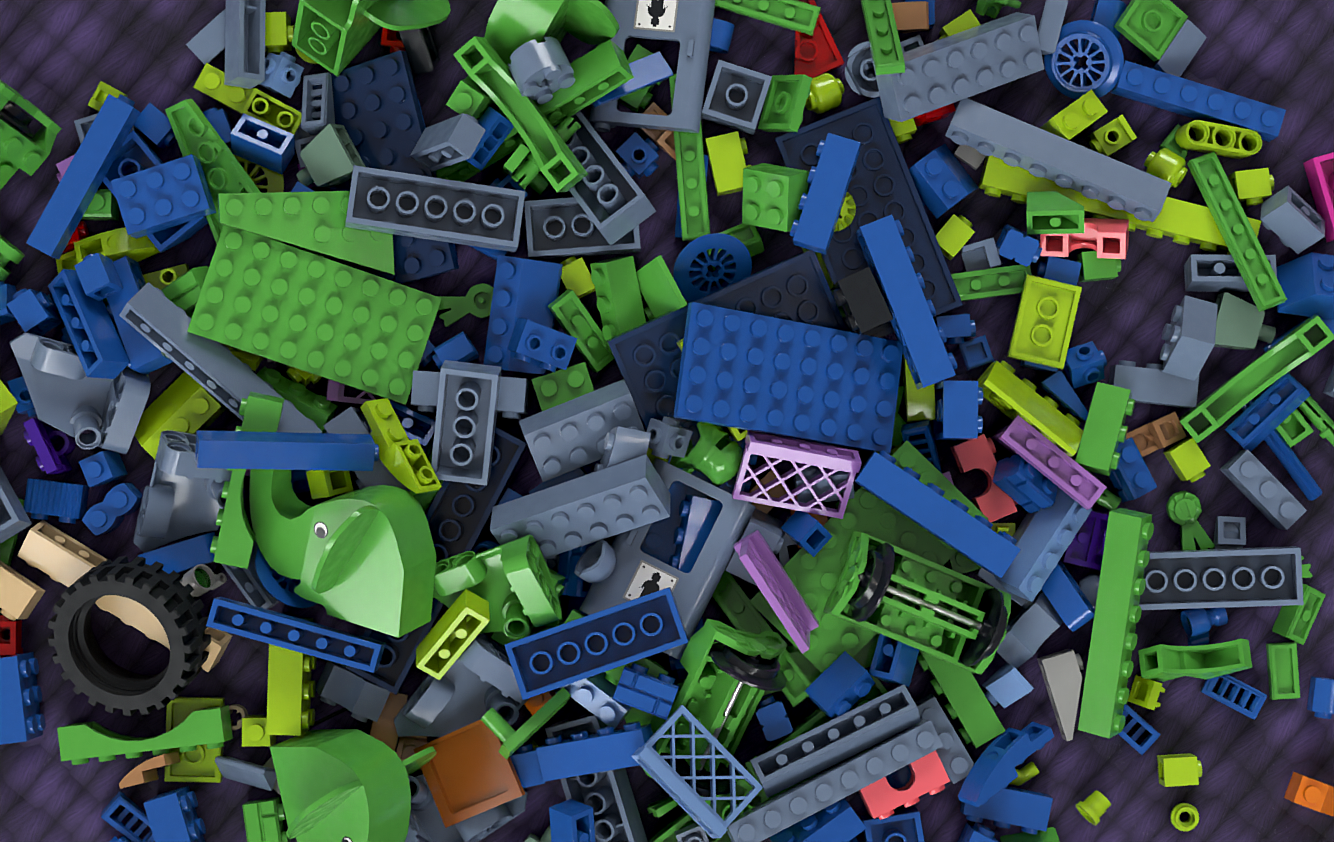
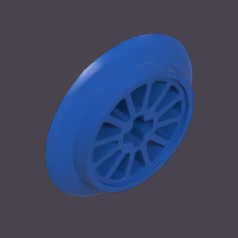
M1078 20L1062 26L1056 50L1053 54L1044 55V64L1049 80L1065 96L1077 100L1092 89L1095 95L1100 98L1110 92L1118 83L1123 71L1124 56L1118 39L1108 28L1094 21ZM1073 39H1078V48L1072 41ZM1084 39L1090 40L1086 49L1084 47ZM1095 43L1099 49L1092 53L1091 48ZM1067 44L1072 52L1064 49V46ZM1099 52H1103L1104 58H1095L1094 56ZM1062 54L1070 60H1061L1060 55ZM1086 56L1088 58L1086 61L1088 67L1086 65L1078 66V57ZM1104 63L1105 68L1102 69L1095 64ZM1061 65H1070L1071 67L1063 72ZM1074 70L1071 80L1068 79L1066 74ZM1093 71L1100 74L1101 77L1097 79ZM1078 74H1080L1081 84L1075 83ZM1086 74L1091 80V84H1087Z
M722 233L707 234L693 240L680 252L674 265L673 279L684 299L688 302H693L750 276L752 271L751 256L746 246L737 238ZM708 249H712L710 256L706 252ZM701 252L705 256L703 259L698 256ZM712 265L716 270L711 272L707 267ZM720 278H722L723 280H725V281L722 282L721 284L719 283V279H720ZM715 281L716 286L711 287L712 282Z
M258 548L255 556L256 572L263 587L273 598L297 608H307L318 604L297 595L294 592V588L301 583V580L291 579L278 574L270 567Z

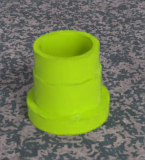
M1095 790L1083 802L1079 801L1075 806L1087 821L1096 826L1100 822L1099 818L1111 806V803L1101 792Z

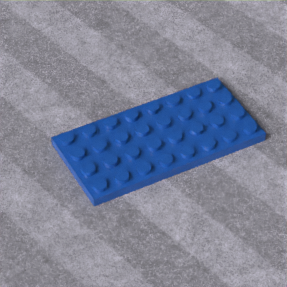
M690 302L688 303L673 417L880 453L883 450L891 454L903 345L899 341Z

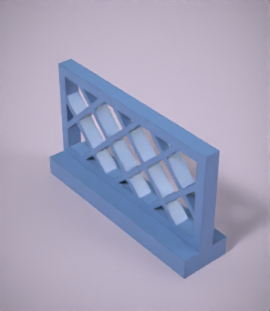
M680 705L651 738L631 755L711 838H721L728 830L727 827L763 788L683 705ZM682 715L689 722V734L675 735V721ZM670 728V735H663ZM659 738H670V756H660L652 748ZM675 738L690 739V755H675ZM695 738H705L709 742L710 755H695ZM715 749H716L721 755H715ZM716 758H724L729 763L730 776H715ZM664 759H670V765ZM675 759H690V776H680L676 772ZM695 759H710V776H696ZM735 770H736L741 776H735ZM710 779V797L699 796L696 792V780ZM716 779H730V797H716ZM735 779H745L753 787L746 796L736 797ZM704 800H711V807ZM716 800H730V813L724 820L716 813ZM736 800H741L736 806Z

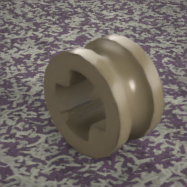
M240 704L229 706L230 714L233 712L232 709H236V714L241 713L242 718L248 715L246 708ZM242 719L237 721V725L232 724L233 720L231 721L232 730L242 728Z

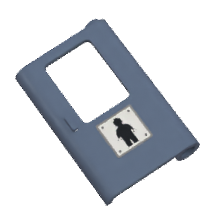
M605 0L604 5L610 10L619 24V30L611 40L623 51L625 50V42L630 37L677 41L680 43L671 114L663 116L621 112L617 110L618 99L596 108L591 103L589 123L594 126V130L599 132H610V128L624 126L699 133L715 0Z
M655 458L652 465L668 490L673 482L679 481L720 501L723 504L722 510L689 573H684L642 552L641 545L652 523L617 534L611 545L617 559L615 569L604 581L592 583L579 610L591 615L671 587L688 639L690 640L735 551L733 546L736 542L740 541L756 507L752 505V502L733 499L732 494L663 460ZM688 643L663 652L680 660Z

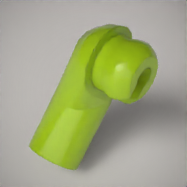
M1031 761L1019 770L1016 769L1018 777L1009 784L1022 785L1040 772Z

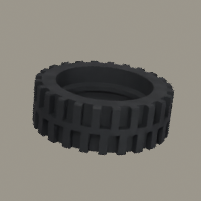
M127 556L118 557L113 562L110 559L103 561L68 587L61 594L62 598L55 603L52 609L57 614L49 620L48 628L54 629V633L48 637L49 646H55L56 653L52 656L54 663H61L64 671L60 674L65 681L70 678L76 685L72 689L78 695L82 692L90 697L88 703L96 706L98 703L106 705L105 711L114 713L117 709H123V715L132 716L138 709L141 715L150 714L155 707L158 710L164 708L199 675L203 669L201 666L207 661L209 652L205 651V649L211 643V635L205 634L208 617H202L200 612L204 605L201 599L195 601L190 594L194 590L189 583L183 586L177 580L180 575L174 570L170 574L163 571L164 564L156 561L152 565L146 564V558L138 556L132 562L128 561ZM105 595L126 597L140 603L154 614L163 626L170 645V662L164 671L157 675L136 674L121 668L106 656L95 639L91 625L92 606L99 598Z

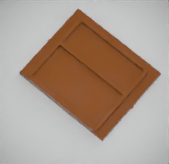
M481 720L413 749L416 754L433 746L437 752L429 762L421 767V770L445 828L525 795L511 758L509 757L506 760L498 752L503 742Z

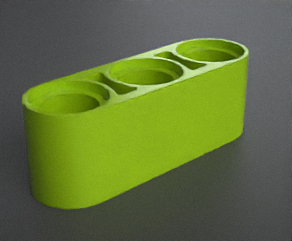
M1194 120L1179 127L1175 134L1177 144L1183 149L1203 153L1215 151L1216 155L1235 159H1243L1258 153L1262 147L1261 136L1254 130L1202 120ZM1189 129L1195 132V141L1190 138ZM1216 134H1218L1222 139L1221 145H1219L1215 140ZM1242 139H1244L1248 144L1247 150H1245L1242 146Z

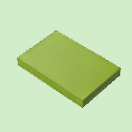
M1027 274L1007 357L1056 369H1064L1082 287Z
M176 697L167 704L166 732L171 731L182 723L195 710L224 706L225 698ZM207 744L197 745V750L180 752L179 748H170V753L178 751L180 762L165 766L164 782H222V774L215 763V758L223 756V747L207 749Z

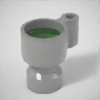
M199 564L187 571L179 582L183 586L189 583L194 589L190 594L192 597H198L209 590H215L224 584L227 578L225 574H214L208 566Z

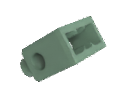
M328 124L301 151L300 156L306 167L297 173V178L306 187L315 182L318 187L332 188L352 179L354 165L366 167L344 125Z
M1227 292L1217 295L1215 304H1218L1214 347L1252 350L1255 349L1257 340L1272 343L1276 328L1262 324L1265 316L1264 310L1259 312L1256 306Z

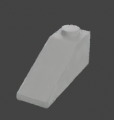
M1065 649L1037 658L1061 737L1065 741L1073 740L1082 683L1080 670H1083L1084 666L1079 653L1075 654L1074 650Z

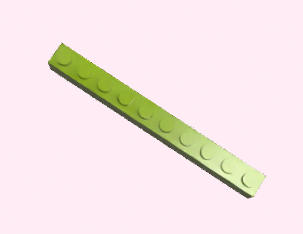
M992 155L985 158L978 187L984 189V194L1000 197L1003 194L1011 196V201L1027 204V192L1056 191L1084 206V215L1100 219H1129V231H1135L1137 228L1145 230L1146 235L1150 237L1162 238L1165 235L1172 237L1173 242L1189 245L1192 242L1200 244V249L1216 252L1217 249L1227 251V255H1231L1208 207L1166 197L1162 210L1154 222L1142 221L1129 212L1109 207L1105 202L1086 198L1081 192L1071 188H1062L1052 180L1033 176L1028 170L1018 166H1009L1003 160ZM1247 217L1258 237L1261 221Z

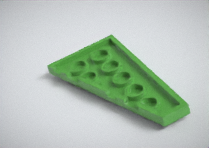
M185 99L165 109L183 157L193 154L200 159L216 209V213L207 215L206 218L217 244L224 226L219 223L218 194L261 192L194 100Z
M350 191L218 194L220 224L395 275L393 234L345 227Z

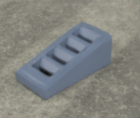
M329 72L305 75L303 78L301 129L310 135H318L328 124H335L332 79ZM322 85V89L313 90V86ZM322 96L321 100H314L313 98ZM321 108V111H319V112H315V110H314V109Z

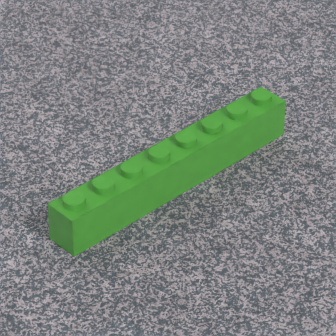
M610 39L599 44L595 49L571 63L575 83L572 86L560 88L552 94L553 98L545 104H538L536 100L533 101L554 127L562 122L567 114L572 116L631 80L634 76L624 51ZM500 108L496 110L502 116L508 119ZM515 127L482 170L515 151L521 143L523 145L526 144ZM464 160L436 170L437 178L464 182L481 170Z
M1124 508L1109 511L1078 730L1109 739L1119 734L1125 725L1123 710L1129 698L1127 683L1133 671L1131 656L1138 638L1137 634H1135V629L1142 612L1141 606H1139L1140 595L1143 594L1146 581L1143 579L1144 568L1148 565L1150 553L1147 551L1148 541L1151 539L1154 531V525L1151 523L1152 514Z

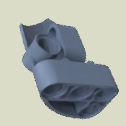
M26 332L10 341L39 420L74 437L76 444L82 449L90 450L98 446L101 449L121 454L128 452L149 397L151 388L149 374L143 375L131 370L127 365L115 379L90 378L86 376L72 344ZM87 429L93 431L92 433L87 435L81 433L82 431Z
M172 430L161 432L150 485L146 486L143 492L133 543L144 553L187 536L216 531L220 527L216 525L219 508L225 509L226 498H221V493L225 481L230 482L232 471L224 468H197L195 461V434Z
M479 633L440 680L431 675L426 677L393 720L398 737H442L480 720L492 707L498 712L501 707L510 706L506 712L498 713L509 725H513L519 717L518 710L528 699H522L506 650L484 633Z
M424 774L417 777L408 776L410 786L416 784L417 790L411 796L409 827L405 842H478L523 813L526 808L528 793L525 792L523 796L445 828Z

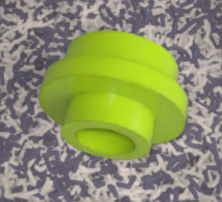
M1180 803L1172 809L1170 819L1173 826L1178 830L1190 831L1197 826L1199 813L1191 804ZM1182 812H1187L1188 819L1182 822L1180 820V814Z

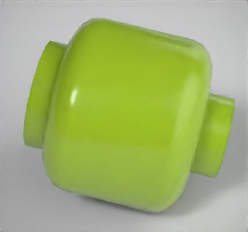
M829 73L812 78L810 95L806 100L805 107L817 114L838 107L842 102V94L844 93V86L841 80Z
M1163 148L1157 153L1152 151L1144 163V166L1147 167L1146 173L1172 183L1170 188L1172 186L1178 187L1188 171L1185 168V159L1168 148Z

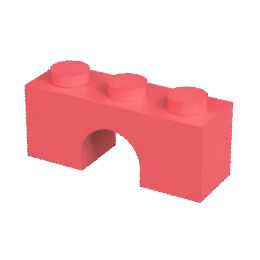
M1084 218V233L1040 234V247L1042 248L1040 256L1069 257V253L1075 249L1088 248L1097 251V258L1126 259L1129 246V219Z
M980 434L978 439L966 440L950 447L961 473L972 469H979L986 475L988 480L986 490L981 495L972 498L974 505L988 518L989 522H994L1017 512L1015 505L1018 503L993 483L997 462L993 455L996 453V448L990 437L986 438L985 434Z
M936 750L908 764L911 777L905 786L893 788L889 785L886 777H883L858 791L872 818L885 819L895 813L893 809L904 805V807L912 806L920 801L919 796L928 792L930 795H933L945 789L944 784L950 782V779Z

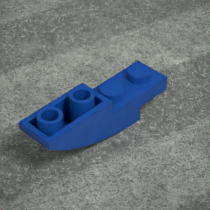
M1031 722L1021 731L1010 727L1007 728L978 758L958 794L959 800L979 807L987 803L989 798L998 791L1005 789L1010 782L1018 777L1015 766L1022 764L1028 756L1036 750L1043 748L1054 737L1051 727Z

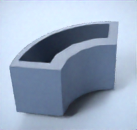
M620 426L611 429V432H608L605 437L604 449L606 451L600 463H596L594 472L646 455L651 433Z
M1043 591L1036 595L1033 602L1027 600L1022 607L1023 609L1007 624L1005 639L996 651L1016 669L1030 659L1043 642L1063 622Z
M328 660L315 689L321 696L320 700L333 706L337 703L352 712L351 716L359 721L366 723L370 719L377 722L390 691L346 669L347 666Z

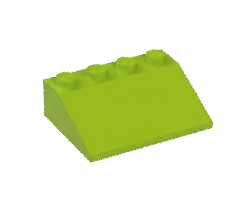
M997 360L992 362L977 380L978 387L983 388V397L1011 420L1019 415L1069 457L1074 456L1083 435V430L1078 427L1081 423L1071 414L1063 415L1057 410L1059 405L1048 396L1043 398L1036 393L1037 387L1026 378L1020 380L1013 374L1015 369L1003 360L1001 363Z

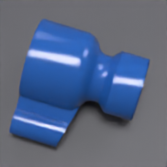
M1195 608L1182 611L1181 622L1188 637V645H1208L1211 626L1215 625L1218 627L1228 623L1225 608Z

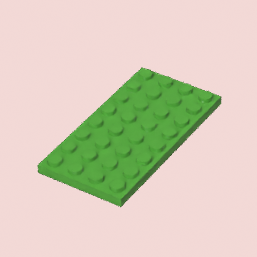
M224 225L187 332L406 405L412 388L413 370L418 371L442 298L258 234Z
M906 440L893 453L892 456L897 459L895 462L896 466L902 470L906 466L921 476L918 481L926 486L928 483H933L945 492L942 497L948 501L956 499L969 508L967 513L972 517L980 515L988 520L909 441ZM860 487L854 493V498L848 500L843 519L831 517L823 525L832 537L814 557L801 548L783 566L819 622V626L810 632V649L802 654L821 673L844 651L854 658L877 634L823 611L828 597L839 582L847 561L849 542L854 531L866 533L942 566L957 552V550L863 487ZM759 591L749 602L799 650L762 592ZM849 603L843 609L846 614L850 608Z

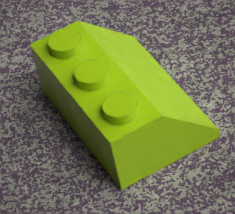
M184 371L142 413L134 436L140 445L155 459L162 431L172 430L196 435V430L205 431L227 407Z

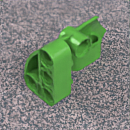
M532 535L524 536L475 554L473 551H467L436 562L433 598L450 608L461 593L468 589L489 602L490 621L480 633L504 632L507 637L519 640L528 635L530 628H538L562 619V611L550 571Z

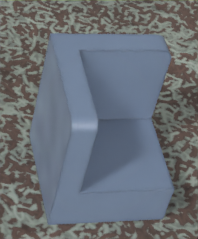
M994 237L963 246L960 249L966 272L991 269L1001 265Z

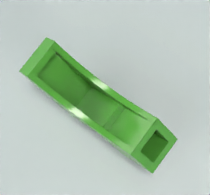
M1246 639L1198 646L1159 644L1138 650L1141 678L1162 682L1183 676L1207 680L1252 668L1249 640Z

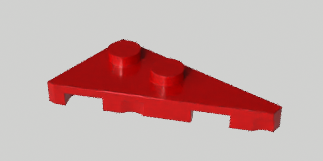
M798 0L817 6L815 0ZM821 13L813 36L795 31L794 75L804 74L814 78L844 65L843 58Z

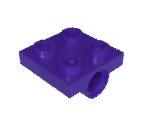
M32 418L23 423L26 429L23 431L25 439L30 446H34L38 454L35 457L36 462L43 472L63 475L73 470L66 456L75 449L76 442L74 437L62 431H54L51 425L37 418ZM58 436H62L65 441V445L60 451L54 445Z
M1091 511L1064 552L1062 562L1101 571L1109 515Z

